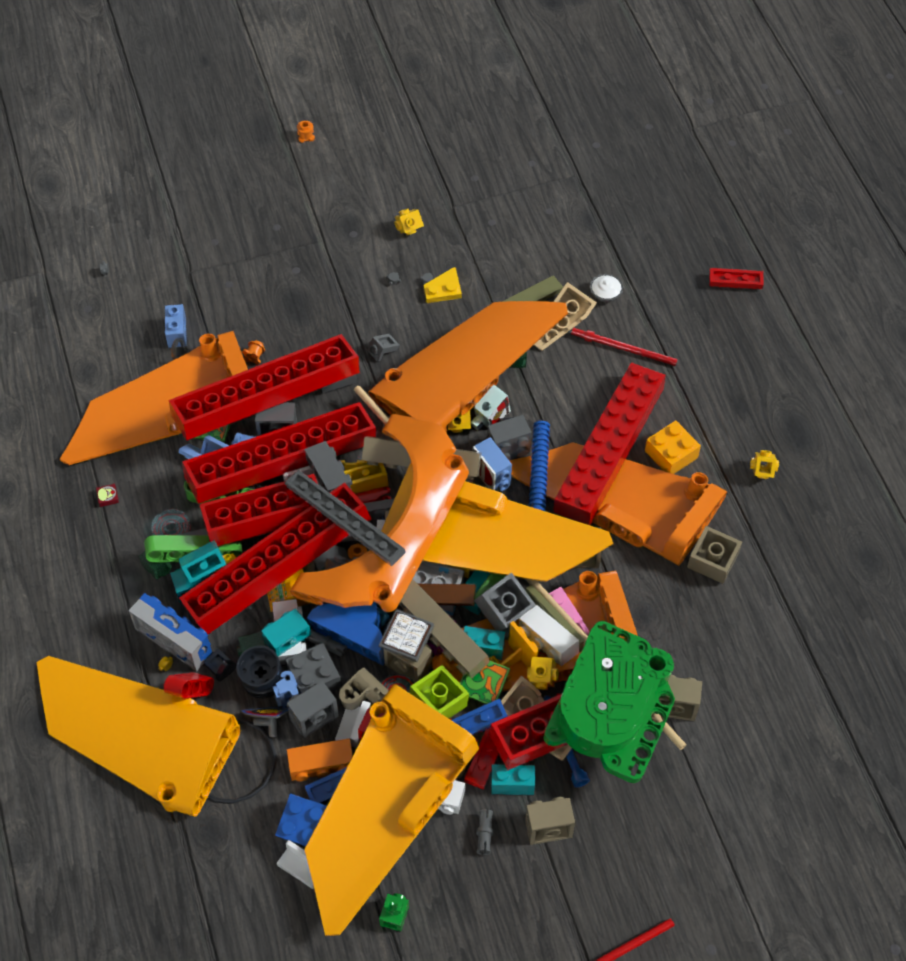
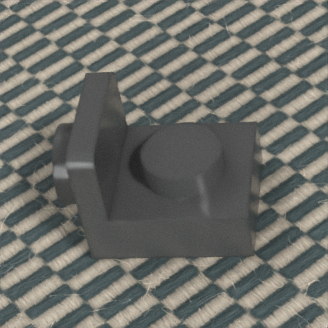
M390 334L373 337L367 351L378 362L381 361L384 353L397 351L400 345Z

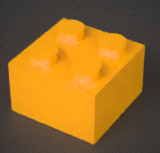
M674 421L647 439L645 452L663 471L675 474L698 458L701 445L677 421Z

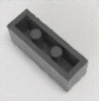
M324 441L305 449L306 461L322 488L330 493L345 482L351 489L352 480L349 474L345 475L344 466L341 460L337 461L336 452L333 447H329L327 442Z

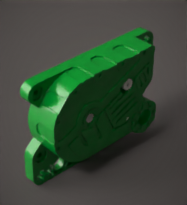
M605 621L597 622L588 635L582 653H580L575 663L572 674L565 684L560 700L545 729L543 737L546 744L558 746L567 743L583 755L600 758L604 769L608 773L629 783L639 782L644 775L675 701L673 692L668 684L674 669L672 656L662 649L652 648L647 640ZM659 697H667L670 700V704H661ZM659 714L662 717V722H654L651 715ZM644 732H652L655 739L651 741L645 739ZM642 749L646 751L647 757L644 759L639 758L636 755V750ZM636 763L639 765L636 771L637 774L632 776L631 770Z

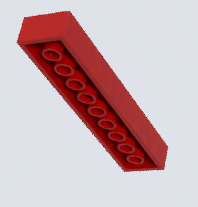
M340 334L170 399L168 401L171 417L185 439L190 440L360 373L359 356L343 335Z
M634 363L630 364L554 499V513L583 524H591L664 390L665 374Z
M358 402L182 461L184 478L199 504L283 475L284 473L309 466L306 461L305 449L326 441L329 447H333L336 456L359 449L364 446L365 437H376V427L362 404Z
M345 482L330 492L365 520H371L363 502ZM310 506L179 597V599L198 626L206 631L207 634H210L349 536V534L314 507Z

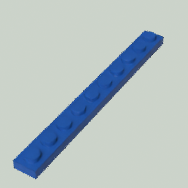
M499 698L451 721L472 735H475L490 728L491 723L508 716ZM347 767L306 785L305 789L309 799L320 804L331 800Z

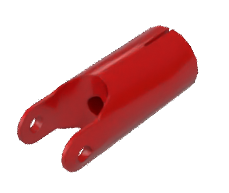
M387 486L355 494L363 503L391 499L390 496L380 497L390 492V488Z

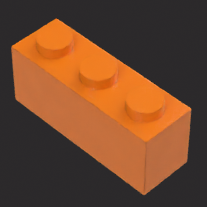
M350 738L287 749L292 781L296 780L299 782L316 776L324 778L329 774L348 767L353 757Z

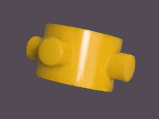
M163 657L158 665L159 670H169L172 666L173 658Z

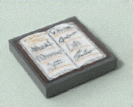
M396 609L379 647L418 662L434 628V623Z

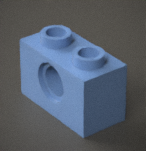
M183 304L165 306V336L168 348L187 346L186 315Z

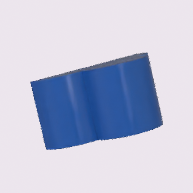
M375 602L372 605L347 608L333 604H323L310 612L307 619L314 631L324 636L329 635L332 637V640L346 645L348 649L382 666L384 665V649L379 647L383 638L380 631L382 621Z

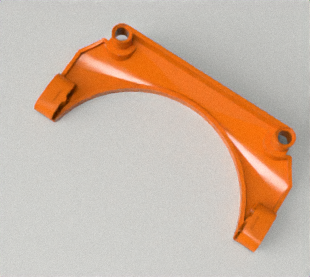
M392 414L382 430V433L395 439L406 449L413 467V486L408 504L397 524L387 535L402 546L406 553L393 566H390L369 550L362 556L344 565L318 572L300 573L290 590V593L295 598L316 605H322L326 602L344 608L372 605L373 602H376L385 612H392L398 607L469 474V469L462 457L454 454L457 449L442 425Z

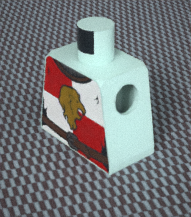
M493 385L475 405L476 417L471 421V425L476 430H479L483 425L488 428V425L498 423L499 418H504L511 412L508 395Z

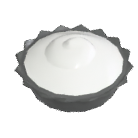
M605 273L593 277L589 288L597 300L607 303L620 297L624 286L618 277Z

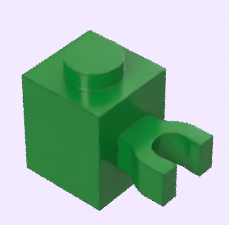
M397 893L393 895L387 894L379 918L380 926L399 932L402 931L409 909V900L405 896Z

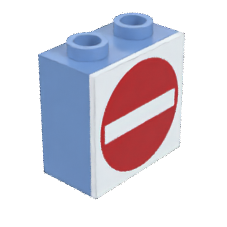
M490 437L473 446V452L482 453L479 477L489 489L498 492L504 491L511 485L512 464Z

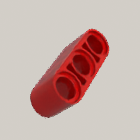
M195 672L169 675L164 683V692L184 699L207 696L213 690L214 679Z

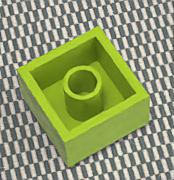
M443 665L410 686L409 691L410 694L448 719L467 707L469 698L468 691Z

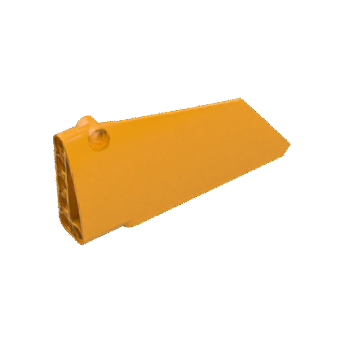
M410 463L381 530L386 535L397 524L408 504L413 486L412 463ZM465 481L422 561L501 575H509L512 572L515 577L547 582L613 545V541L609 531L507 500V497L501 492Z
M47 656L37 662L41 696L50 736L159 801L166 811H178L193 817L199 814L239 738L240 726L234 715L198 705L191 698H180L167 694L159 688L51 656Z
M395 684L382 698L381 702L374 703L369 711L371 720L364 736L304 849L325 936L340 935L450 794L453 782L479 750L478 744L471 733ZM381 713H385L382 717H378Z

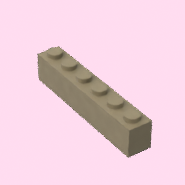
M371 436L364 438L362 460L367 461L368 465L378 466V463H385V467L397 468V465L405 466L404 470L408 469L411 463L410 456L398 441ZM457 449L454 454L461 456L469 469L466 479L473 480L474 477L479 476L482 453Z
M412 579L399 603L403 608L402 611L434 623L429 640L435 647L440 646L444 650L442 653L450 662L452 660L455 661L457 664L456 668L463 676L467 674L472 679L490 663L488 655Z

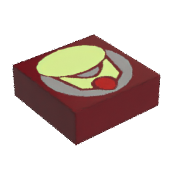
M115 484L96 488L100 507L119 503Z

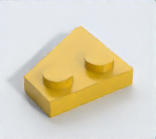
M455 267L424 284L427 303L462 298Z

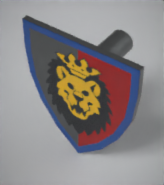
M288 707L257 708L241 711L244 715L254 717L253 723L255 726H268L269 737H277L276 718L289 712Z

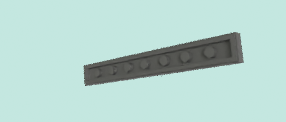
M300 470L295 472L285 482L287 488L390 566H393L406 553L402 546Z

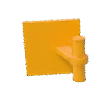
M513 621L510 623L508 644L514 653L501 664L495 656L490 657L489 661L510 667L522 660L527 668L531 667L532 657L538 656V647L526 637L524 629L521 626L518 627ZM508 675L507 680L509 681L512 677Z

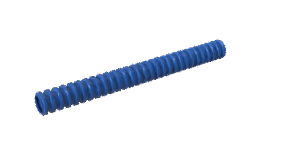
M536 421L533 423L529 507L546 512L550 424L546 421Z

